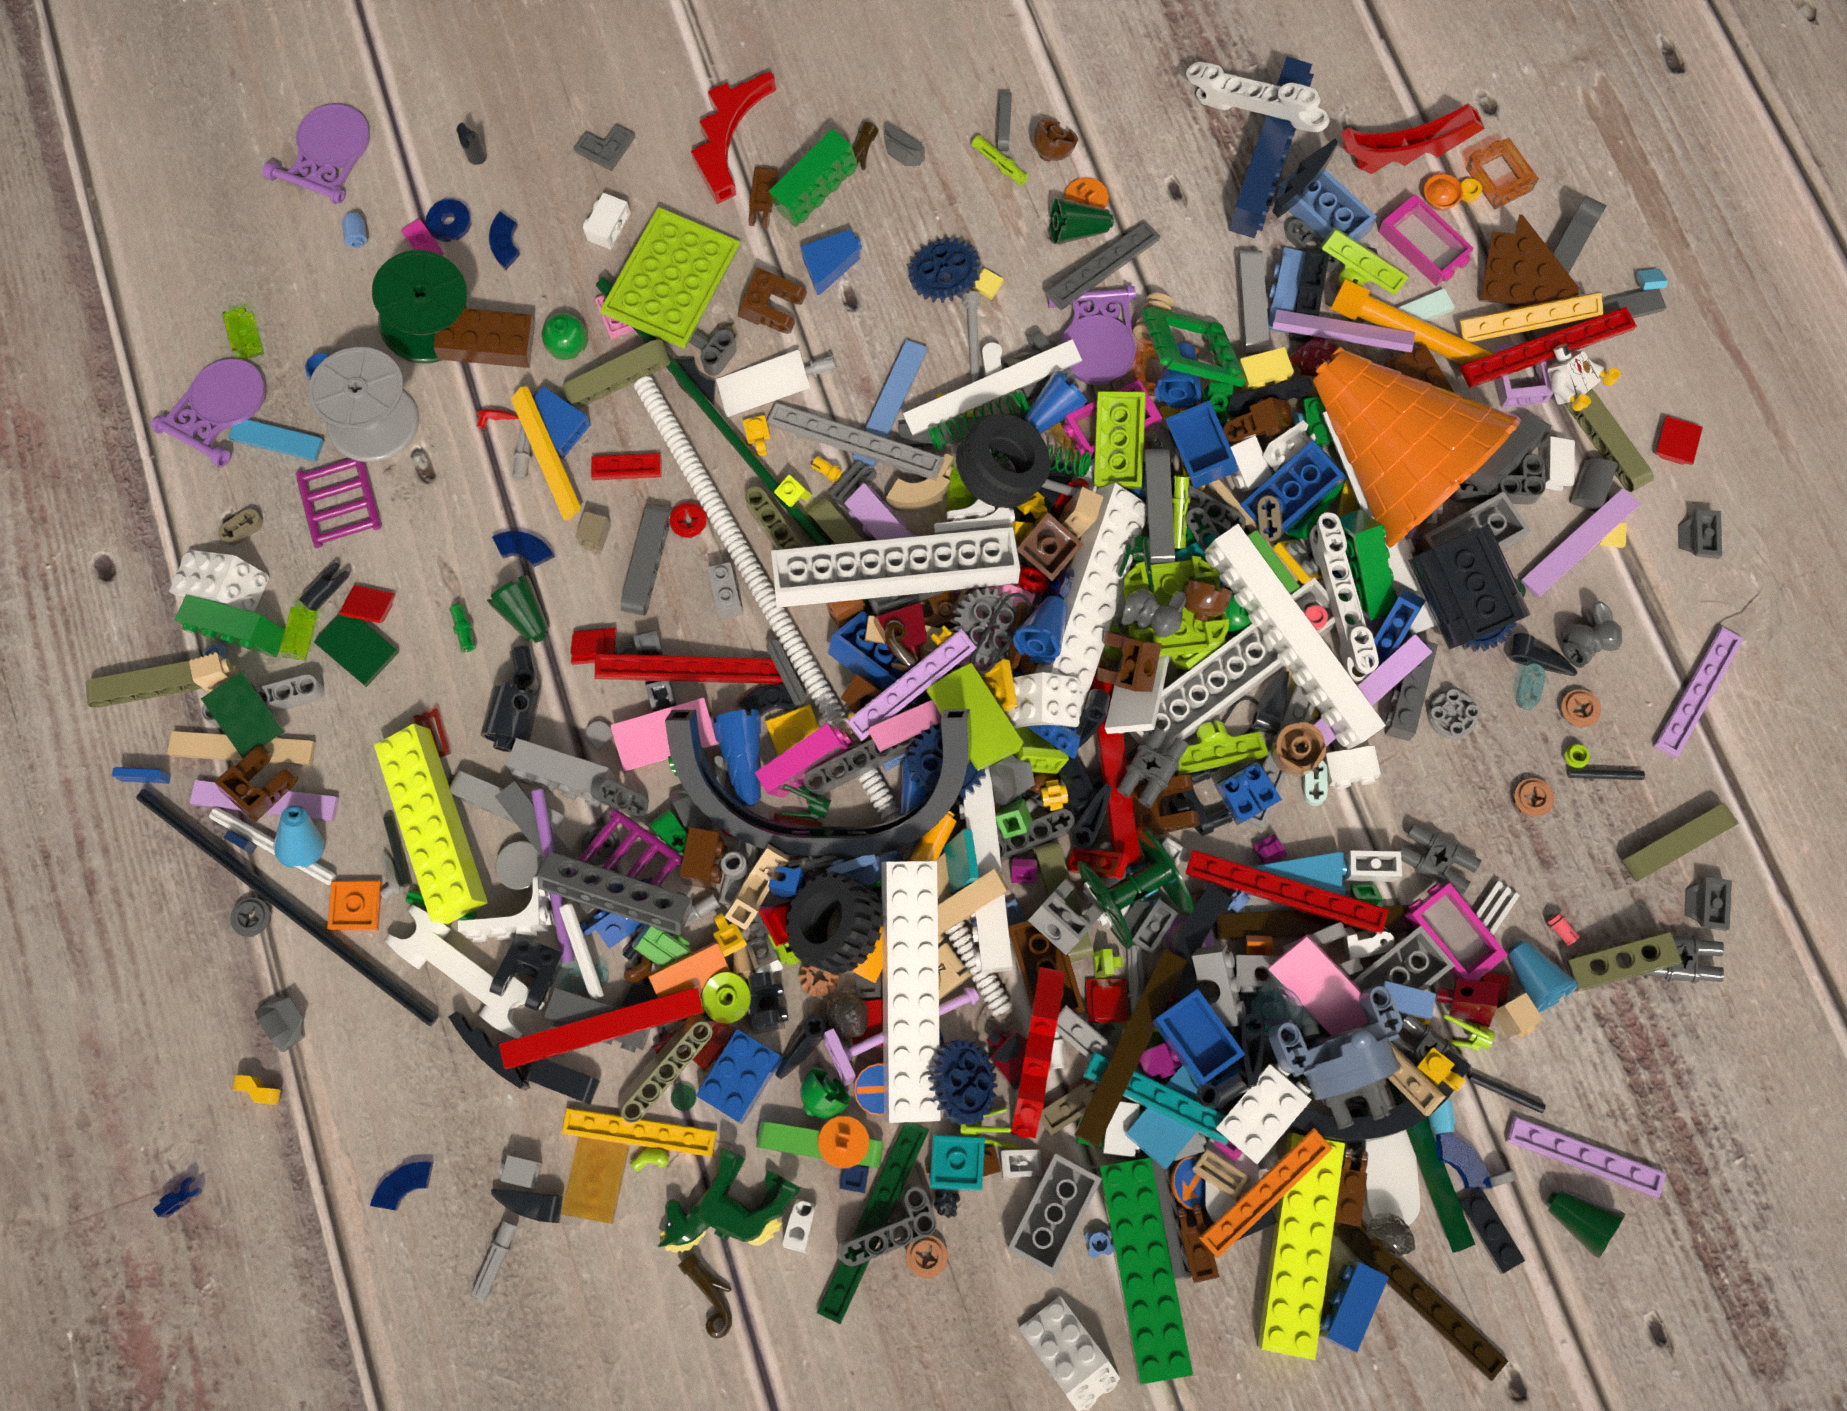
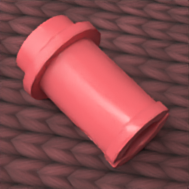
M1558 913L1548 920L1550 930L1554 929L1566 945L1569 946L1577 941L1576 939H1579L1580 935L1565 920L1567 917Z

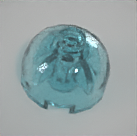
M1268 985L1258 990L1260 992L1257 998L1251 1002V1014H1258L1263 1018L1265 1022V1036L1269 1037V1031L1275 1025L1292 1023L1297 1027L1300 1025L1303 1018V1007L1300 998L1295 992L1279 985ZM1282 1029L1281 1036L1287 1035L1288 1033Z

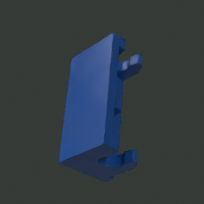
M777 867V872L785 873L786 875L780 877L781 882L770 880L769 889L774 896L790 900L796 899L798 896L797 892L801 887H804L806 880L802 869L796 868L794 870L786 867Z

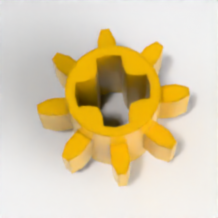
M1058 779L1046 781V788L1040 789L1043 807L1050 806L1051 811L1062 809V804L1068 803L1066 785H1059Z

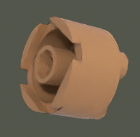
M1306 722L1286 726L1276 737L1272 746L1273 762L1281 771L1292 776L1301 777L1309 774L1321 763L1326 754V745L1321 731L1314 725ZM1298 745L1302 747L1300 753L1296 751Z

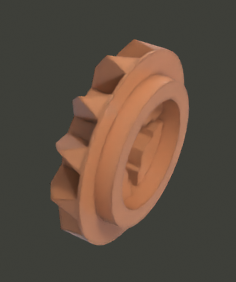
M1573 690L1562 699L1560 710H1562L1563 719L1570 722L1571 726L1584 728L1593 725L1599 719L1601 714L1600 703L1589 691ZM1577 705H1588L1583 711V714L1581 712L1573 713V711H1575V709L1577 708Z
M1537 778L1523 780L1516 786L1513 794L1515 806L1521 810V814H1527L1531 817L1545 815L1554 804V794L1551 787L1543 780ZM1533 790L1535 797L1541 799L1536 801L1534 805L1531 804V799L1525 797L1531 795Z
M804 964L801 966L799 980L805 992L815 997H822L834 991L839 982V974L824 971L823 976L828 982L819 980L813 986L815 977L810 971L819 972L821 969Z
M931 1235L910 1243L906 1252V1261L909 1269L921 1278L936 1277L944 1270L948 1260V1253L944 1243ZM932 1245L931 1255L938 1259V1262L928 1261L927 1265L925 1264V1267L922 1268L923 1258L916 1254V1252H926L929 1246Z

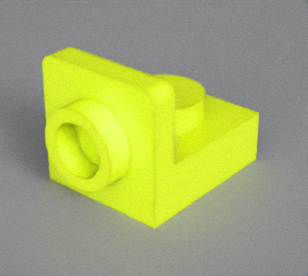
M788 475L774 491L789 507H792L800 498L807 502L813 496L791 475Z

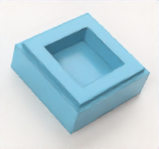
M1660 269L1637 271L1636 279L1643 290L1667 287L1668 280Z

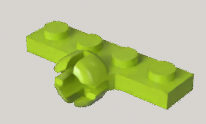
M1336 227L1333 228L1321 244V249L1344 263V267L1338 273L1341 284L1346 279L1363 287L1366 282L1371 281L1395 296L1409 278L1407 273Z
M1215 720L1214 726L1211 721L1202 724L1196 731L1199 744L1187 747L1178 762L1179 769L1175 771L1176 776L1266 757L1269 753L1261 731L1232 737L1227 734L1225 725L1220 720Z

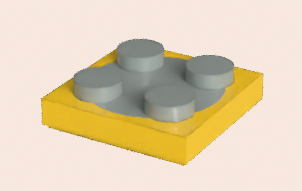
M1283 541L1273 547V550L1302 584L1308 583L1314 577L1317 581L1323 578L1321 568L1317 566L1315 559H1311L1306 553L1307 548L1300 541Z

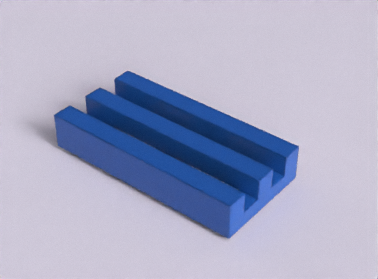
M115 767L112 771V777H116L121 782L170 783V775L161 769Z

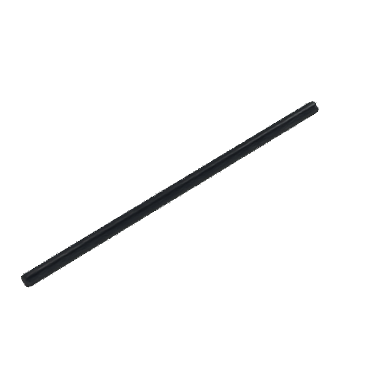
M142 789L136 796V799L426 1025L432 1026L437 1021L438 1015L152 793Z

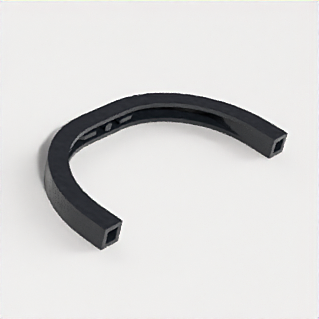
M944 709L941 718L943 742L942 771L931 792L914 809L894 820L871 826H794L760 816L744 807L726 792L706 762L699 737L696 710H671L665 719L670 755L676 773L691 799L706 816L729 834L755 847L766 849L769 844L787 855L812 856L815 858L823 856L846 858L848 856H867L885 853L912 843L925 835L942 820L956 801L964 782L972 748L970 709Z
M1212 884L1209 885L1194 906V911L1189 914L1179 936L1175 955L1187 960V963L1173 990L1175 1005L1197 990V976L1192 955L1197 948H1202L1208 933L1231 901L1228 895ZM1446 1051L1443 1055L1455 1064L1450 1071L1463 1078L1471 1065L1452 1051ZM1236 1061L1216 1076L1221 1078L1237 1068H1242L1245 1072V1067ZM1441 1081L1438 1086L1431 1082L1445 1096L1442 1102L1436 1107V1109L1432 1113H1434L1450 1097V1095L1454 1091L1444 1081ZM1245 1093L1239 1095L1237 1098L1241 1099L1245 1095ZM1407 1099L1402 1104L1388 1110L1390 1115L1384 1116V1118L1374 1120L1373 1115L1353 1117L1354 1124L1343 1129H1338L1334 1116L1304 1108L1289 1128L1305 1135L1314 1128L1325 1140L1345 1143L1370 1142L1401 1133L1420 1123L1428 1116H1425Z

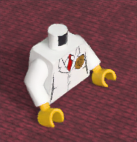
M1567 344L1559 345L1553 349L1557 361L1548 368L1551 389L1554 392L1557 404L1572 402V408L1575 411H1581L1591 403V399L1586 393L1601 381L1599 377H1602L1605 385L1611 386L1621 376L1619 369L1611 368L1608 372L1605 371L1604 367L1592 362L1582 350L1570 353Z

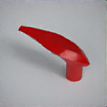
M483 409L476 412L479 416L476 427L485 429L488 419L496 421L501 419L515 420L519 419V417L506 411Z

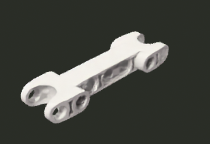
M1196 62L1186 71L1189 82L1199 87L1196 94L1200 103L1220 110L1237 107L1289 120L1294 128L1310 132H1320L1329 124L1327 113L1317 107L1320 104V96L1313 88L1296 83H1287L1281 87L1224 73L1218 65L1204 62ZM1200 70L1198 74L1192 76L1195 71ZM1309 97H1315L1314 100L1310 102ZM1324 118L1321 123L1314 124L1318 119Z
M1324 513L1319 517L1317 525L1310 531V544L1315 562L1321 568L1341 642L1340 655L1344 669L1354 682H1362L1378 666L1377 650L1373 635L1366 628L1345 552L1347 542L1340 519L1333 513ZM1325 518L1331 519L1335 527L1330 529L1327 525L1322 524V520ZM1316 530L1318 532V539L1315 537ZM1332 571L1339 572L1342 578H1335ZM1338 594H1345L1348 602L1340 600ZM1345 616L1351 617L1354 620V625L1348 624L1345 621ZM1369 657L1373 661V665L1371 668L1369 666ZM1355 666L1364 676L1356 677L1352 673V667Z
M411 905L407 911L416 921L415 933L407 939H399L389 933L384 939L386 943L399 956L419 970L426 961H429L486 1004L478 1014L481 1018L515 1039L520 1038L523 1033L514 1024L513 1013L518 1006L525 1004L531 989L516 977H513L502 997L490 993L489 989L494 977L444 940L451 929L445 924L431 922L427 912ZM542 1002L539 1010H541L545 1005L544 1002Z

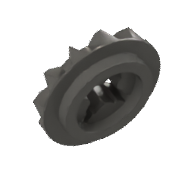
M604 826L594 827L584 835L581 842L582 854ZM614 830L604 842L609 847L603 848L600 854L598 850L589 862L599 866L605 864L620 845V838Z
M246 898L235 905L231 912L230 922L234 931L239 935L254 937L263 933L266 926L270 925L269 919L272 914L269 911L268 905L262 900ZM255 911L254 916H256L259 920L251 921L250 924H248L249 920L246 919V917H244L243 914L252 915Z

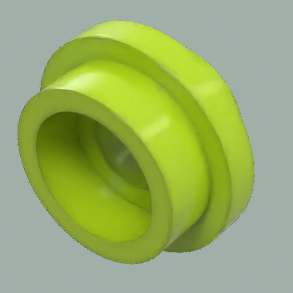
M1573 744L1565 750L1564 758L1569 766L1582 768L1588 764L1590 753L1585 746ZM1573 753H1577L1580 756V760H1575Z

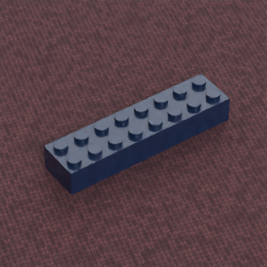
M1286 57L1277 86L1282 87L1287 83H1296L1310 87L1314 74L1310 73L1312 64ZM1266 116L1235 206L1229 231L1255 238L1257 231L1263 230L1267 213L1269 212L1292 139L1296 132V128L1291 125L1289 120Z

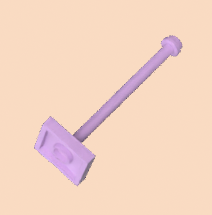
M966 987L964 988V994L940 1004L939 1016L968 1002L971 1006L975 1005L979 1001L975 988ZM834 1028L824 1033L823 1042L844 1087L853 1083L856 1076L850 1065L852 1057L883 1043V1032L849 1048L846 1046L842 1047Z

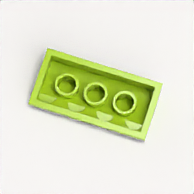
M1098 392L1095 487H1104L1117 483L1124 489H1143L1145 392Z
M972 663L950 673L927 688V693L941 715H943L944 709H970L972 731L970 760L977 771L1020 751L1023 744L1022 739Z

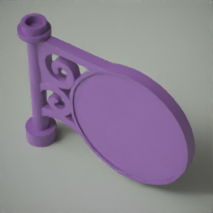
M329 104L314 109L302 119L297 128L296 143L298 157L294 165L288 171L280 169L278 163L267 161L262 169L263 177L272 181L280 178L330 197V201L333 204L342 203L345 198V192L341 187L355 163L364 154L369 145L370 130L365 118L354 108L342 104ZM307 167H311V168H312L311 173L309 172V170H308ZM344 167L338 177L336 169ZM298 172H300L301 175L306 176V177H300V176H297L296 174H297Z
M1127 284L1126 289L1088 291L1071 303L1074 310V319L1064 332L1060 345L1072 339L1075 343L1082 362L1069 368L1076 379L1094 385L1108 384L1122 378L1132 367L1135 359L1136 344L1132 335L1129 302L1135 300V286ZM1048 298L1049 308H1057V306ZM1078 301H1090L1094 306V310L1089 313L1084 311V309L1090 311L1091 305L1084 302L1079 306ZM1117 304L1122 306L1125 325L1117 320L1120 314V307ZM1109 305V310H1114L1115 312H1107L1106 307Z
M225 359L214 362L205 367L195 377L191 387L166 417L155 416L152 419L151 427L158 434L165 432L210 457L212 464L220 468L224 467L230 460V452L222 447L214 449L211 447V444L223 430L246 419L248 420L259 410L266 393L264 379L259 371L246 361ZM189 402L192 410H183ZM187 416L191 417L189 422L186 420ZM177 417H178V419L180 420V422H181L182 424H177V423H176ZM197 431L198 435L202 439H205L204 442H201L195 438Z

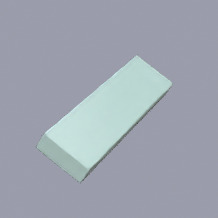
M1444 288L1397 309L1428 322L1453 311L1455 306ZM1365 321V322L1362 323V324L1377 326V325H1375V324H1373V323H1371V322H1368V321Z

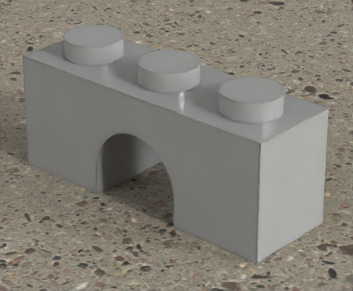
M1227 944L1197 948L1192 955L1197 980H1212L1219 986L1221 992L1220 995L1209 996L1206 1001L1225 1027L1239 1026L1246 1015V1008L1244 1002L1240 1001L1239 998L1240 982L1233 972L1235 964L1233 953L1229 952Z

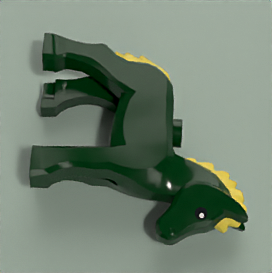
M721 1147L718 1172L712 1180L710 1188L698 1199L690 1212L686 1215L682 1210L680 1202L675 1199H671L666 1203L665 1230L660 1233L662 1239L657 1246L665 1247L666 1251L671 1250V1252L675 1253L679 1251L684 1252L685 1250L689 1251L693 1245H698L709 1227L716 1229L714 1234L725 1240L732 1237L752 1245H761L774 1237V1232L780 1231V1226L783 1223L777 1219L782 1217L785 1208L799 1193L801 1187L768 1170L765 1176L767 1183L765 1198L759 1207L750 1211L739 1201L728 1195L746 1158Z

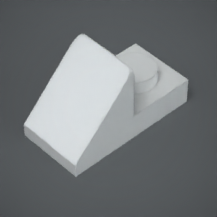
M767 934L747 942L746 946L756 973L771 972L773 974L783 969Z

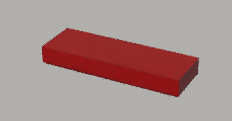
M661 453L591 456V478L593 481L662 477Z
M1074 847L1067 864V869L1071 873L1079 874L1077 862L1084 861L1092 867L1099 877L1122 880L1130 856L1119 852Z

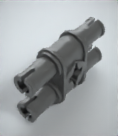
M1156 727L1152 730L1145 744L1138 746V751L1131 763L1126 766L1127 773L1117 788L1121 795L1129 798L1140 780L1147 781L1148 784L1138 800L1148 808L1152 807L1161 790L1164 791L1168 788L1167 784L1174 772L1178 771V762L1188 747L1187 742L1176 737L1166 755L1158 754L1157 751L1167 735L1163 730Z
M1413 824L1407 837L1426 846L1427 851L1421 855L1402 845L1398 851L1401 852V861L1414 867V871L1417 874L1421 873L1436 881V884L1450 883L1456 891L1464 894L1471 881L1452 872L1451 864L1455 862L1475 873L1482 860L1462 850L1461 844H1455L1440 836V833L1435 832L1433 834ZM1442 852L1440 857L1442 862L1435 866L1437 860L1435 856Z
M1672 934L1679 955L1682 954V957L1687 958V961L1681 962L1677 966L1643 974L1644 976L1664 977L1669 982H1672V980L1691 981L1692 984L1698 983L1699 980L1722 982L1724 979L1723 967L1700 965L1698 957L1699 955L1723 956L1724 943L1700 940L1697 936L1681 937L1673 936ZM1643 935L1641 940L1647 939L1648 936ZM1643 947L1641 949L1646 951H1654L1650 947Z
M1402 1014V1027L1414 1036V1041L1409 1045L1400 1037L1391 1042L1416 1068L1426 1057V1053L1428 1054L1433 1047L1442 1055L1450 1050L1468 1063L1467 1059L1451 1047L1450 1041L1435 1032L1431 1025H1424L1412 1015Z

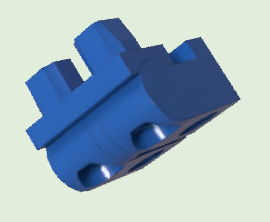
M1257 762L1246 765L1214 784L1226 806L1229 807L1236 825L1247 821L1282 800L1270 779Z

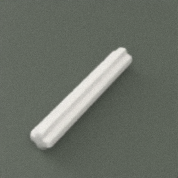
M565 904L559 910L590 999L596 1000L603 997L604 993L573 904Z

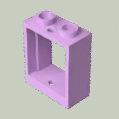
M1504 344L1497 347L1493 353H1497L1514 346H1511L1510 344ZM1547 361L1535 365L1539 386L1511 389L1508 375L1495 379L1501 408L1548 402L1554 392L1551 389Z

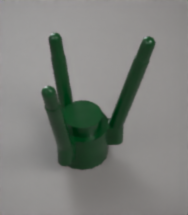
M1142 535L1135 536L1131 539V545L1125 546V554L1118 576L1122 577L1130 555L1137 561L1145 560L1149 590L1153 591L1150 539Z
M788 784L783 785L785 789L809 800L810 803L807 809L811 813L781 811V815L810 818L815 821L818 820L819 816L822 818L826 817L831 800L827 799L826 796L816 795L804 785L798 787L799 789Z

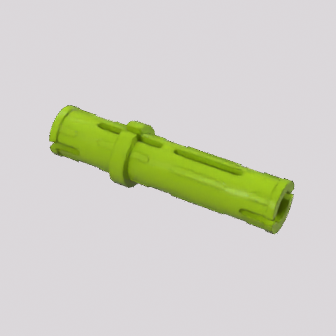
M981 135L974 138L971 146L997 166L1001 174L1009 176L1018 186L1026 183L1029 175L1016 166V162L1013 159H1008Z
M1174 475V495L1172 496L1174 548H1186V516L1188 503H1190V497H1188L1190 476Z

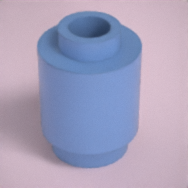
M357 213L346 214L342 221L344 242L352 248H361L367 243L365 222L361 215Z

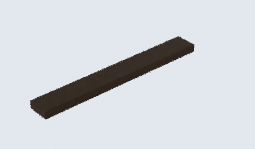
M1409 905L1382 906L1389 909L1384 925L1389 932L1415 930L1404 916L1410 911ZM1302 910L1221 914L1215 925L1217 940L1246 939V936H1272V938L1305 936L1306 934L1309 936L1340 922ZM1342 923L1344 928L1352 927L1355 933L1367 931Z
M1166 949L1162 951L1076 1129L1075 1136L1099 1147L1156 1028L1152 1021L1162 1015L1187 960Z
M1334 1222L1333 1234L1368 1267L1388 1276L1386 1284L1489 1381L1494 1380L1509 1362L1497 1349L1362 1223L1361 1227Z

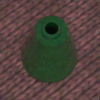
M1063 198L1054 199L1051 204L1049 217H1053V225H1049V230L1054 244H1064L1107 233L1113 227L1114 218L1108 209Z
M527 575L518 577L520 582L513 583L510 581L491 594L490 597L492 599H487V602L528 642L534 641L536 644L547 637L546 633L549 628L531 580Z
M1562 1188L1559 1192L1553 1190L1546 1201V1204L1550 1206L1547 1211L1597 1258L1601 1257L1626 1215L1621 1210Z

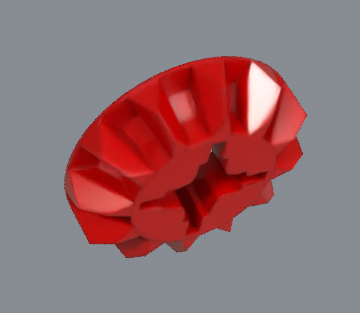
M695 503L678 505L672 511L669 519L670 527L674 534L681 538L690 539L696 535H701L703 529L706 528L707 522L705 511ZM687 513L691 520H695L691 522L690 528H688L686 523H682L686 521Z
M1020 567L1017 587L1023 588L1024 592L1029 591L1031 594L1047 592L1050 583L1044 574L1034 568Z

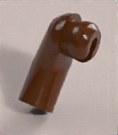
M642 954L640 964L632 968L629 967L624 971L625 980L637 983L647 978L648 974L651 973L653 961Z

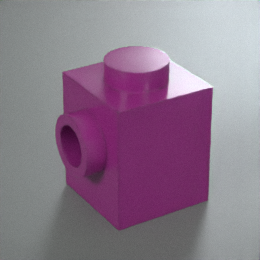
M1167 1043L1144 1051L1140 1059L1145 1075L1148 1078L1159 1074L1161 1079L1176 1074L1174 1069L1181 1066L1179 1059Z

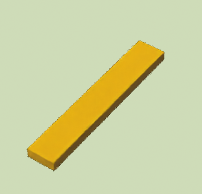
M1598 291L1460 319L1461 338L1468 342H1474L1599 317L1603 315L1602 293Z
M528 386L520 387L510 399L563 520H571L582 508Z
M566 1108L562 1134L708 1157H713L718 1132L643 1119L635 1123H628L622 1116Z

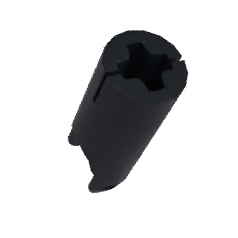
M463 122L460 123L456 131L468 161L473 165L484 163L487 159V153L479 135L475 131L466 128Z
M333 563L298 599L314 614L349 577L350 573L344 571L336 579L331 580L332 576L339 569L338 563Z

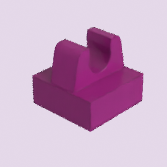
M1275 834L1252 847L1263 865L1276 863L1288 855Z
M1015 855L1014 859H1012L1011 883L1036 884L1037 860L1032 855H1029V859H1020L1019 855Z

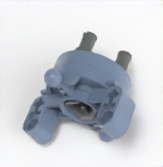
M1383 986L1366 989L1360 995V1004L1369 1024L1328 1038L1322 1035L1316 1036L1311 1042V1047L1308 1049L1300 1030L1292 1023L1275 1025L1269 1031V1041L1281 1069L1286 1073H1293L1294 1077L1305 1074L1315 1100H1325L1327 1107H1330L1338 1129L1354 1124L1345 1103L1348 1098L1362 1095V1098H1366L1374 1120L1390 1115L1388 1110L1394 1108L1384 1085H1386L1385 1079L1400 1070L1390 1041L1400 1038L1397 1033L1402 1029L1403 1023L1392 994ZM1374 993L1379 997L1378 1005L1373 1001ZM1282 1029L1288 1033L1287 1042H1284L1281 1038ZM1286 1047H1293V1049L1286 1050ZM1296 1057L1297 1062L1293 1065L1292 1060Z

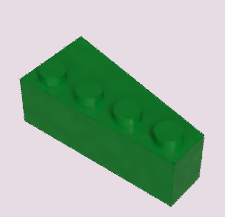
M1361 509L1338 517L1347 542L1346 552L1350 557L1348 563L1352 577L1356 579L1354 584L1362 613L1370 621L1390 613L1398 599L1392 585L1394 575L1388 563L1390 553L1384 540L1386 530L1382 523L1377 522Z
M187 594L174 619L183 625L181 629L191 634L199 632L207 638H217L225 643L235 644L277 658L288 633L261 614Z

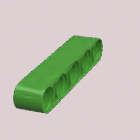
M765 1121L760 1122L756 1143L757 1148L823 1159L818 1148V1136L821 1131ZM869 1139L867 1154L858 1165L880 1168L884 1142Z

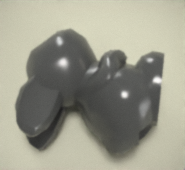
M1137 589L1132 594H1128L1121 624L1129 625L1135 622L1141 629L1151 624L1157 636L1168 637L1178 632L1181 627L1182 609L1186 603L1185 593L1181 590L1177 591L1166 606H1161L1156 596L1148 589Z
M1601 601L1594 602L1592 610H1584L1585 618L1592 627L1583 624H1567L1564 627V653L1567 659L1576 667H1584L1595 656V653L1600 652L1602 649L1614 651L1618 650L1622 644V628L1613 620L1610 608Z

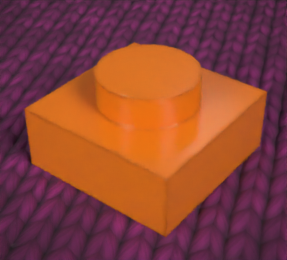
M1246 936L1244 955L1271 956L1272 936Z

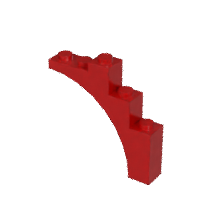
M771 71L760 74L748 82L740 83L732 89L728 83L715 86L712 90L708 91L710 105L716 114L708 115L699 121L707 144L697 146L691 151L694 165L716 204L736 196L734 182L728 170V151L731 139L739 122L746 113L761 99L776 91L775 79Z
M1467 103L1441 118L1402 131L1365 133L1347 128L1341 134L1344 140L1342 142L1344 150L1348 154L1351 153L1356 156L1355 162L1361 171L1364 170L1372 175L1393 161H1397L1405 166L1425 153H1431L1438 158L1484 130L1485 127L1478 110Z
M1043 967L1039 969L1011 1134L1022 1138L1036 1139L1044 1105L1065 977L1064 971Z

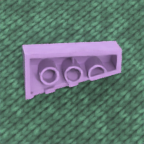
M865 483L845 502L846 506L850 509L848 514L855 521H861L864 525L862 530L871 538L874 536L876 540L917 537L911 530H906L908 527L907 523L897 514L893 515L892 512L894 510L873 488Z

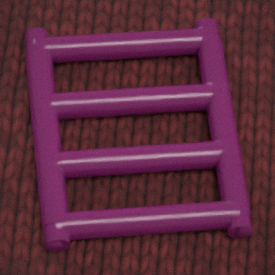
M348 459L309 472L297 471L295 473L314 548H321L323 546L322 543L373 528V530L381 529L380 518L365 462ZM356 467L359 478L312 493L309 492L308 481ZM360 487L362 488L364 499L315 513L312 502ZM367 508L370 519L320 534L318 522Z
M613 809L610 813V820L577 861L589 862L620 823L629 829L630 832L602 866V869L613 870L636 839L640 837L650 845L626 874V877L637 878L655 853L659 851L669 859L650 882V885L656 884L661 886L676 865L682 864L683 856L625 814Z

